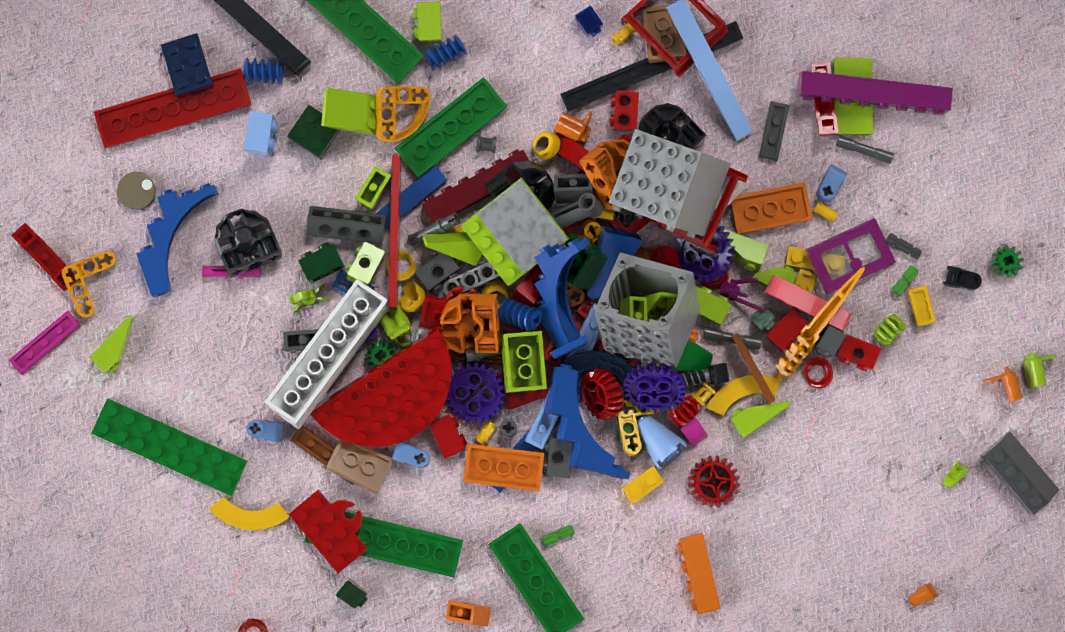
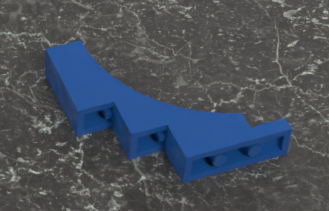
M561 364L560 367H553L544 412L561 416L557 440L574 443L569 466L620 479H629L630 471L624 470V466L614 464L615 457L606 452L593 439L582 420L576 393L578 371L572 370V366Z

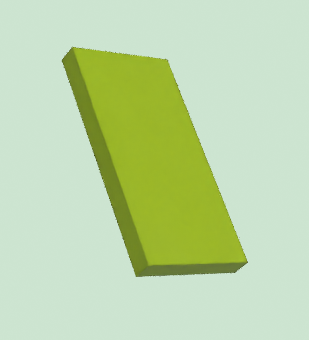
M834 58L833 74L872 79V58ZM834 100L839 132L837 135H873V105L861 107L858 106L859 103L851 102V105L840 104V101Z

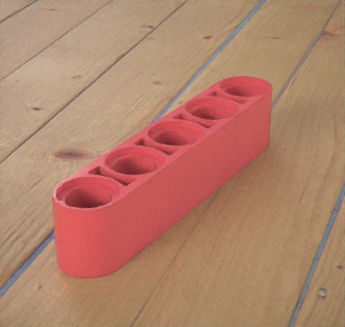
M772 275L764 292L813 318L816 317L828 302L775 275ZM839 308L828 325L844 332L852 314Z

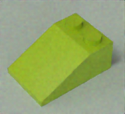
M325 88L321 126L358 135H376V96L367 93Z

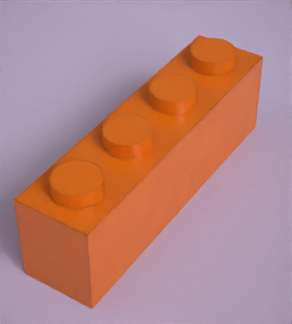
M703 533L679 538L680 543H677L679 554L684 556V561L681 562L684 573H688L689 578L686 581L688 592L692 591L693 599L690 600L692 610H696L697 614L721 609Z

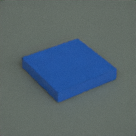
M584 335L550 352L553 360H556L587 345L588 339Z

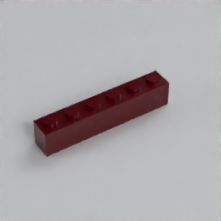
M518 149L508 154L509 157L502 160L500 158L491 163L492 167L488 169L483 167L474 172L475 176L462 178L455 187L452 188L450 185L442 189V194L436 197L433 194L425 198V203L422 205L432 224L436 223V220L439 218L444 219L453 213H459L490 196L491 194L484 184L513 162L528 161L529 159L524 150L520 152ZM516 169L510 170L509 174H507L512 183L521 177Z

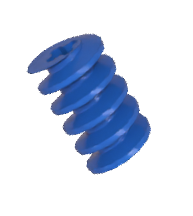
M457 35L453 36L454 41L447 38V45L440 41V48L434 44L433 51L428 47L426 48L425 56L432 71H434V65L440 69L441 62L448 65V58L455 62V55L460 59L462 58V52L467 55L465 47Z
M248 58L245 59L243 77L244 79L246 77L248 82H251L254 77L256 83L261 78L263 83H267L269 78L271 84H274L276 79L278 84H282L284 63L280 66L279 60H276L275 65H273L271 59H269L268 63L265 64L264 59H261L260 63L257 64L256 58L253 59L252 63L249 62Z
M508 298L500 305L499 318L504 323L507 322L515 327L533 332L539 327L543 318V312L528 305L523 306L521 302L510 301Z

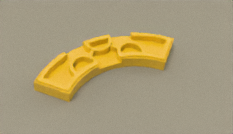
M753 375L743 376L730 381L713 395L706 409L724 416L727 409L741 397L763 393ZM762 375L775 397L781 381L773 376Z
M223 497L209 508L223 522L246 530L271 528L290 518L279 502L263 510L250 511L235 506Z

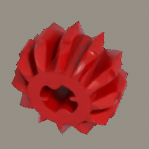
M689 395L682 399V403H678V407H673L668 416L678 427H683L698 414L701 407Z

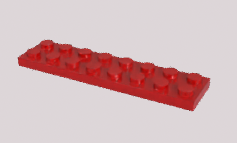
M241 68L212 76V87L178 98L175 95L174 88L94 111L104 148L107 149L252 106Z

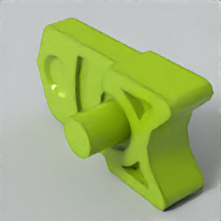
M957 461L943 479L944 485L948 488H953L970 470L967 467H962V463Z

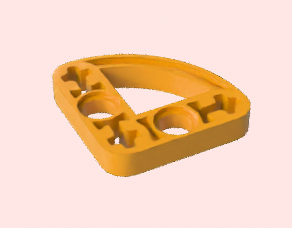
M385 86L377 90L376 135L378 140L381 142L400 141L413 134L421 126L430 105V91L428 88L423 86ZM401 90L407 92V98L404 101L399 97ZM385 92L389 93V97L385 98L382 94ZM413 93H424V97H413ZM389 103V106H382V104ZM396 104H419L411 122L402 130L396 132ZM384 109L390 112V117L387 120L382 117ZM383 132H389V136H383Z

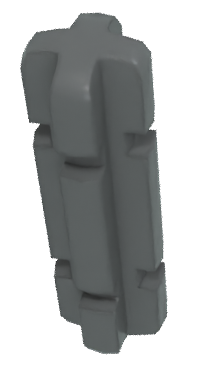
M890 233L886 239L888 244L895 245V248L907 255L911 254L910 256L914 259H918L922 254L921 249L914 248L912 244L901 238L898 239L893 233Z

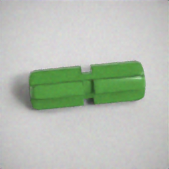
M910 265L902 275L903 278L899 279L894 285L892 291L896 295L901 296L909 286L908 283H911L919 273L918 269Z
M568 525L557 532L554 531L544 535L542 540L547 546L559 541V539L574 535L575 531L572 525Z

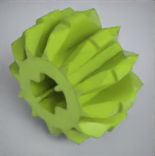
M891 314L876 327L874 337L884 347L888 346L903 333L906 324L899 316Z

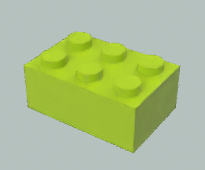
M542 331L500 335L505 393L547 389Z

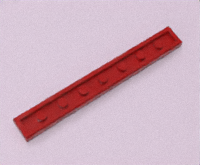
M393 154L391 179L388 307L398 310L402 165L400 154Z

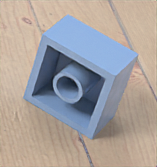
M250 111L244 150L248 154L271 157V152H275L276 141L273 138L274 133H278L279 122H277L273 114Z

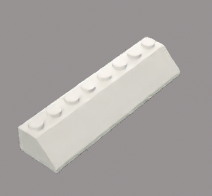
M357 279L264 403L284 420L300 429L389 309L388 300Z

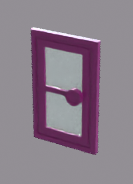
M875 218L805 249L826 295L840 289L860 268L865 267V271L859 278L862 279L896 263Z

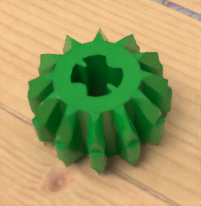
M1004 245L1003 249L998 247L996 249L998 254H992V257L996 260L991 261V264L997 265L993 271L995 272L1000 269L999 276H1003L1005 273L1007 278L1011 277V272L1017 275V269L1021 270L1023 268L1022 265L1018 264V262L1024 261V258H1018L1022 252L1014 253L1016 250L1015 246H1012L1010 250L1008 245ZM1009 257L1011 264L1005 265L1006 261L1003 262V259Z
M379 340V346L377 347V344L373 341L374 349L366 348L371 352V354L364 355L365 358H371L366 364L374 363L372 366L374 368L394 355L390 353L396 350L395 347L388 350L390 342H387L383 347V340ZM380 351H384L383 354H386V358H383L382 361H378V358L376 359V355Z

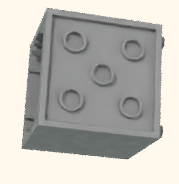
M635 129L609 203L615 205L613 208L615 211L621 212V209L624 208L636 213L635 217L643 219V216L666 224V230L674 232L675 228L687 231V236L695 239L696 234L704 236L731 163Z
M621 252L595 308L603 349L610 353L623 354L627 358H637L648 364L656 363L661 365L663 363L664 368L671 366L672 369L677 368L700 313L693 272ZM658 292L678 294L677 300L670 312L657 321L650 319L649 322L620 314V301L629 296L642 297Z

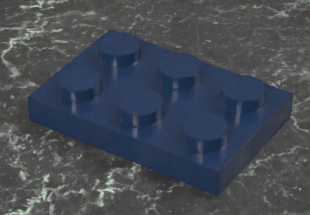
M197 33L161 44L177 98L213 86Z

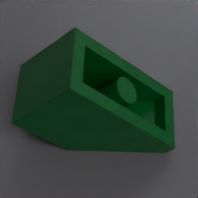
M348 579L336 594L338 598L354 609L357 606L361 608L368 599L365 597L368 593L352 579Z

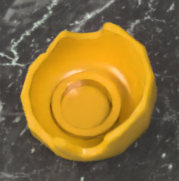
M414 281L402 287L404 295L402 298H399L401 309L407 313L418 311L424 304L425 291Z

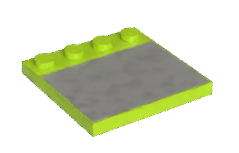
M523 178L517 180L461 225L507 286H510L538 264L534 257L540 254L539 249L548 244L550 247L557 243L561 246L569 239Z

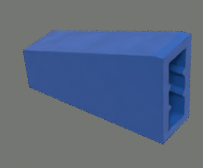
M605 226L601 227L596 246L608 259L590 289H583L587 298L591 300L600 299L619 253L633 256L642 243L639 234Z

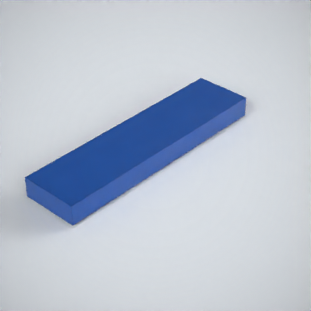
M436 165L401 192L400 219L447 181V178ZM391 201L376 213L386 215V226L390 228Z

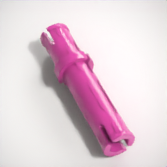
M202 266L203 278L229 277L224 266ZM261 266L235 277H239V279L244 277L261 278Z

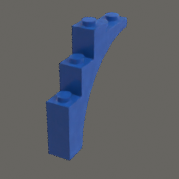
M210 183L202 185L198 191L188 190L181 193V197H179L178 192H172V189L161 192V196L157 197L165 219L159 217L150 221L151 224L147 225L154 247H151V245L145 246L140 249L141 252L136 253L153 298L172 292L168 272V259L174 235L182 221L195 207L219 194L215 185L211 186Z
M587 237L580 241L578 238L568 243V247L565 244L560 247L558 243L550 247L548 244L539 249L540 254L534 257L543 272L539 276L540 280L534 283L543 298L536 310H542L543 318L541 323L557 349L581 336L569 308L567 280L574 259L581 250L590 245Z

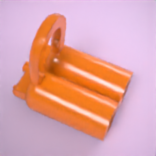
M590 111L585 121H582L563 112L554 131L572 140L585 142L586 138L590 136L591 128L588 127L593 113Z
M1008 366L1004 367L1005 374L983 380L985 384L1002 379L1009 402L1023 398L1016 374L1011 372Z

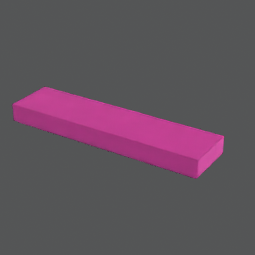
M67 310L10 358L9 361L23 375L81 325Z

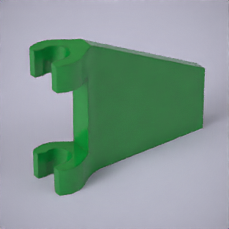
M688 339L676 369L680 371H701L702 369H707L711 365L713 354Z

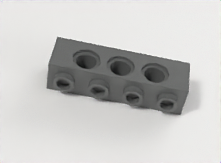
M310 206L307 217L308 236L383 245L386 215Z

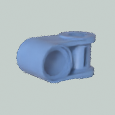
M830 164L817 189L818 199L822 202L830 201L836 195L848 173ZM826 188L829 189L827 196L824 195L823 191Z
M253 420L247 424L246 431L251 437L282 442L285 423ZM257 423L261 430L253 434V430H250V427Z
M401 442L396 444L391 459L416 467H424L430 462V455L425 450ZM422 453L423 458H425V461L419 464V460L416 459V456H419Z

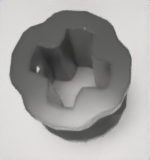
M478 135L476 152L492 151L495 154L497 137L485 138Z
M506 419L501 423L500 431L504 436H513L517 431V425L513 420ZM507 422H510L511 426L514 427V430H511L510 433H506V430L503 429V425L506 426Z

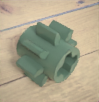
M767 308L763 312L757 310L753 314L755 319L752 322L761 332L764 329L769 331L775 326L773 321L776 318Z

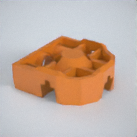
M625 139L599 143L579 161L606 210H611L615 206L610 204L609 200L618 178L615 170H618V173L620 172L622 167L620 163L624 161L630 144ZM599 178H600L601 180H603V182L605 183V185H603V184L600 182Z
M459 294L447 302L440 316V324L449 349L458 353H464L466 349L470 348L475 349L476 353H499L501 340L497 294ZM463 300H472V310H464ZM484 318H489V330H484ZM478 323L480 328L476 330L475 325ZM472 335V337H475V341H466V337Z

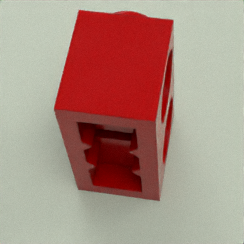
M616 90L615 95H612L611 107H615L614 114L610 115V126H613V131L634 132L637 129L639 92ZM623 97L630 100V104L626 107L622 106L619 102ZM621 116H625L629 119V123L623 126L618 122V119Z

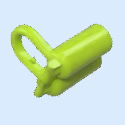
M398 305V310L390 309V312H386L379 322L387 337L391 338L392 341L395 340L400 347H406L413 341H410V339L407 342H400V338H398L399 336H404L406 332L407 335H410V338L412 334L411 323L405 311L401 309V305Z
M1031 352L1025 355L1023 366L1028 388L1047 385L1042 361L1057 358L1055 354L1038 357L1037 353Z

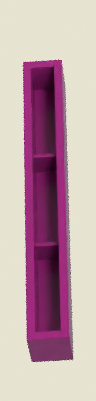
M802 71L799 73L797 96H801L803 100L808 101L819 98L821 102L832 103L833 100L840 101V104L851 105V102L859 103L858 106L870 107V104L877 105L879 109L896 107L897 111L915 109V113L933 111L934 115H944L951 111L953 88Z

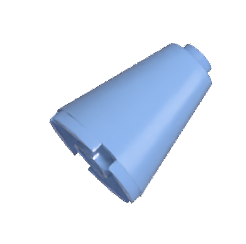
M642 416L637 421L639 436L657 469H662L661 465L663 463L668 465L683 452L682 446L687 447V443L651 416Z

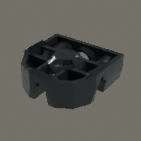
M670 103L651 108L641 118L638 127L640 131L677 144L682 139L686 143L684 146L691 149L707 136L687 116L682 108ZM652 112L660 120L654 126L646 119ZM679 114L687 120L681 128L673 121ZM662 123H669L671 125L669 128H663Z
M529 160L513 162L484 184L495 199L517 180L523 178L529 187H535L533 193L547 210L551 208L555 201L552 178L541 164ZM516 169L521 177L512 183L507 174H509L510 170ZM546 176V178L543 179L541 182L536 183V182H538L540 179H542L543 177Z
M238 209L226 214L216 226L214 242L230 278L282 257L281 248L269 220L257 211ZM235 215H240L244 225L234 228L230 219ZM269 229L270 233L262 236L258 235V232ZM252 237L256 238L253 245L250 242ZM231 243V248L224 251L221 250L220 247Z

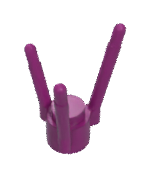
M757 278L731 279L730 282H723L721 284L720 294L761 312L764 311V308L738 298V296L746 298L748 295L740 292V287L737 284L757 282Z

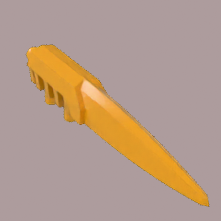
M865 267L860 268L834 294L809 325H805L801 330V334L797 337L798 340L792 343L790 350L785 352L786 355L781 357L779 364L775 366L779 370L774 376L777 380L781 381L784 376L790 377L821 338L819 335L846 300L865 271Z

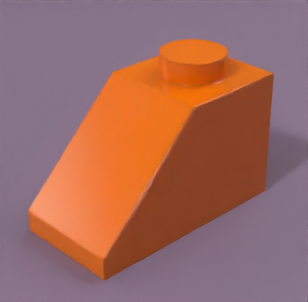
M448 600L446 620L489 627L491 607Z

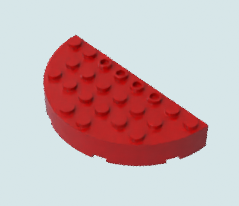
M440 325L318 403L311 412V416L330 434L359 446H390L419 434L439 414L446 401L451 384V353Z

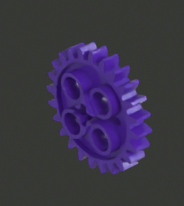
M720 226L717 227L711 244L715 245L716 242L719 244L718 250L715 251L719 259L713 255L706 254L702 250L691 247L692 243L684 239H677L681 243L680 246H675L680 252L678 253L680 257L679 264H683L681 269L693 272L694 279H698L699 282H711L712 279L718 280V275L724 277L723 270H730L727 265L734 263L730 260V257L735 256V254L731 253L735 246H730L734 239L727 238L730 232H723L725 227ZM693 252H694L695 255H696V258H695L694 261H693L692 258H691V255H692ZM709 260L712 261V267H711V268L708 267V261H709Z
M478 361L475 362L474 367L471 362H468L467 368L462 364L460 365L461 371L454 369L453 371L456 376L452 375L451 377L452 382L448 392L449 396L446 398V400L451 401L447 407H454L452 414L458 412L457 419L464 416L465 423L471 419L472 424H475L477 419L482 424L484 417L487 421H490V414L496 417L497 413L495 410L501 411L502 407L499 404L506 402L501 397L507 395V393L502 392L505 385H500L503 378H497L499 371L492 373L493 366L486 369V363L479 367ZM473 374L480 377L479 384L473 383ZM485 381H488V384L476 396L472 397L465 405L463 404V401L474 392L473 390H476ZM459 387H463L466 390L465 397L459 395ZM486 389H490L493 392L492 398L485 396L484 392ZM472 401L478 403V405H479V410H478V411L472 410V408H471V402H472Z
M645 363L644 368L638 365V370L632 368L631 373H627V378H624L623 391L627 401H632V406L639 405V410L646 408V412L653 409V412L656 413L657 409L664 412V408L671 410V406L678 407V403H682V399L685 398L686 385L685 379H682V374H677V369L671 371V366L664 368L663 363L659 367L656 366V363H653L652 366Z

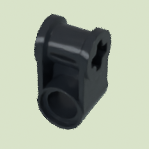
M947 266L946 280L943 281L945 286L968 291L976 290L982 283L981 276L978 273L954 266ZM968 277L976 279V286H969L967 283Z

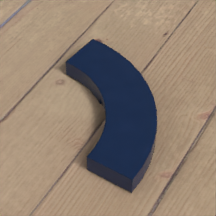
M583 351L563 359L565 365L572 366V370L578 371V374L585 371H593L597 368L608 369L623 384L624 378H627V373H631L632 368L636 369L624 358L605 351Z

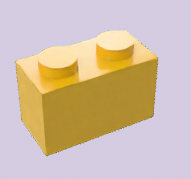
M651 466L621 489L631 503L634 504L662 484L664 480L654 466Z

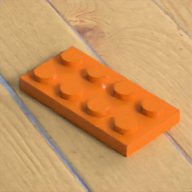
M805 182L738 195L731 202L737 234L813 220Z
M468 444L463 482L540 492L544 453Z

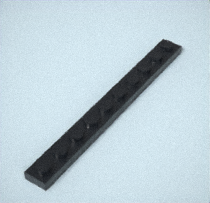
M736 21L726 25L729 32L711 48L712 52L743 40ZM645 58L561 93L560 96L567 112H570L611 95L616 90H623L673 68L666 61L649 63V59Z

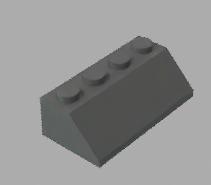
M1010 431L980 455L1030 515H1035L1059 491L1058 487Z

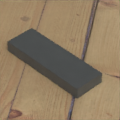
M770 102L759 158L778 161L790 105Z

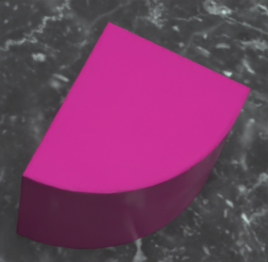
M696 417L679 429L692 447L708 437Z

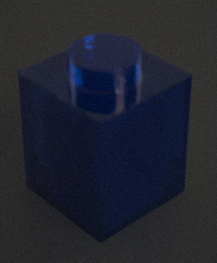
M591 5L575 15L574 19L586 37L590 35L595 37L602 32L603 23Z

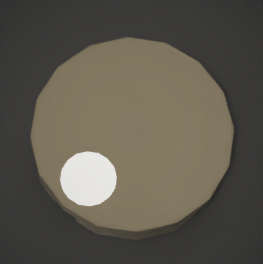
M134 171L127 173L121 178L118 183L117 194L123 205L130 209L140 210L153 202L156 187L148 175L143 172Z

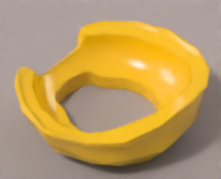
M550 131L540 133L533 142V152L544 161L552 159L560 149L559 137ZM547 137L549 139L547 148L538 152L536 147L539 140Z
M399 250V259L408 258L411 266L405 273H399V281H405L414 275L416 265L408 251ZM390 255L386 260V268L388 273Z
M499 281L487 283L480 292V294H490L494 291H499L505 295V299L509 298V289L504 283Z

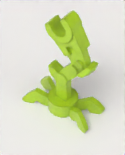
M325 284L318 287L314 292L309 289L304 292H298L296 295H288L291 304H298L293 309V312H296L304 304L307 306L315 304L316 300L330 301L329 298L316 296L325 287Z

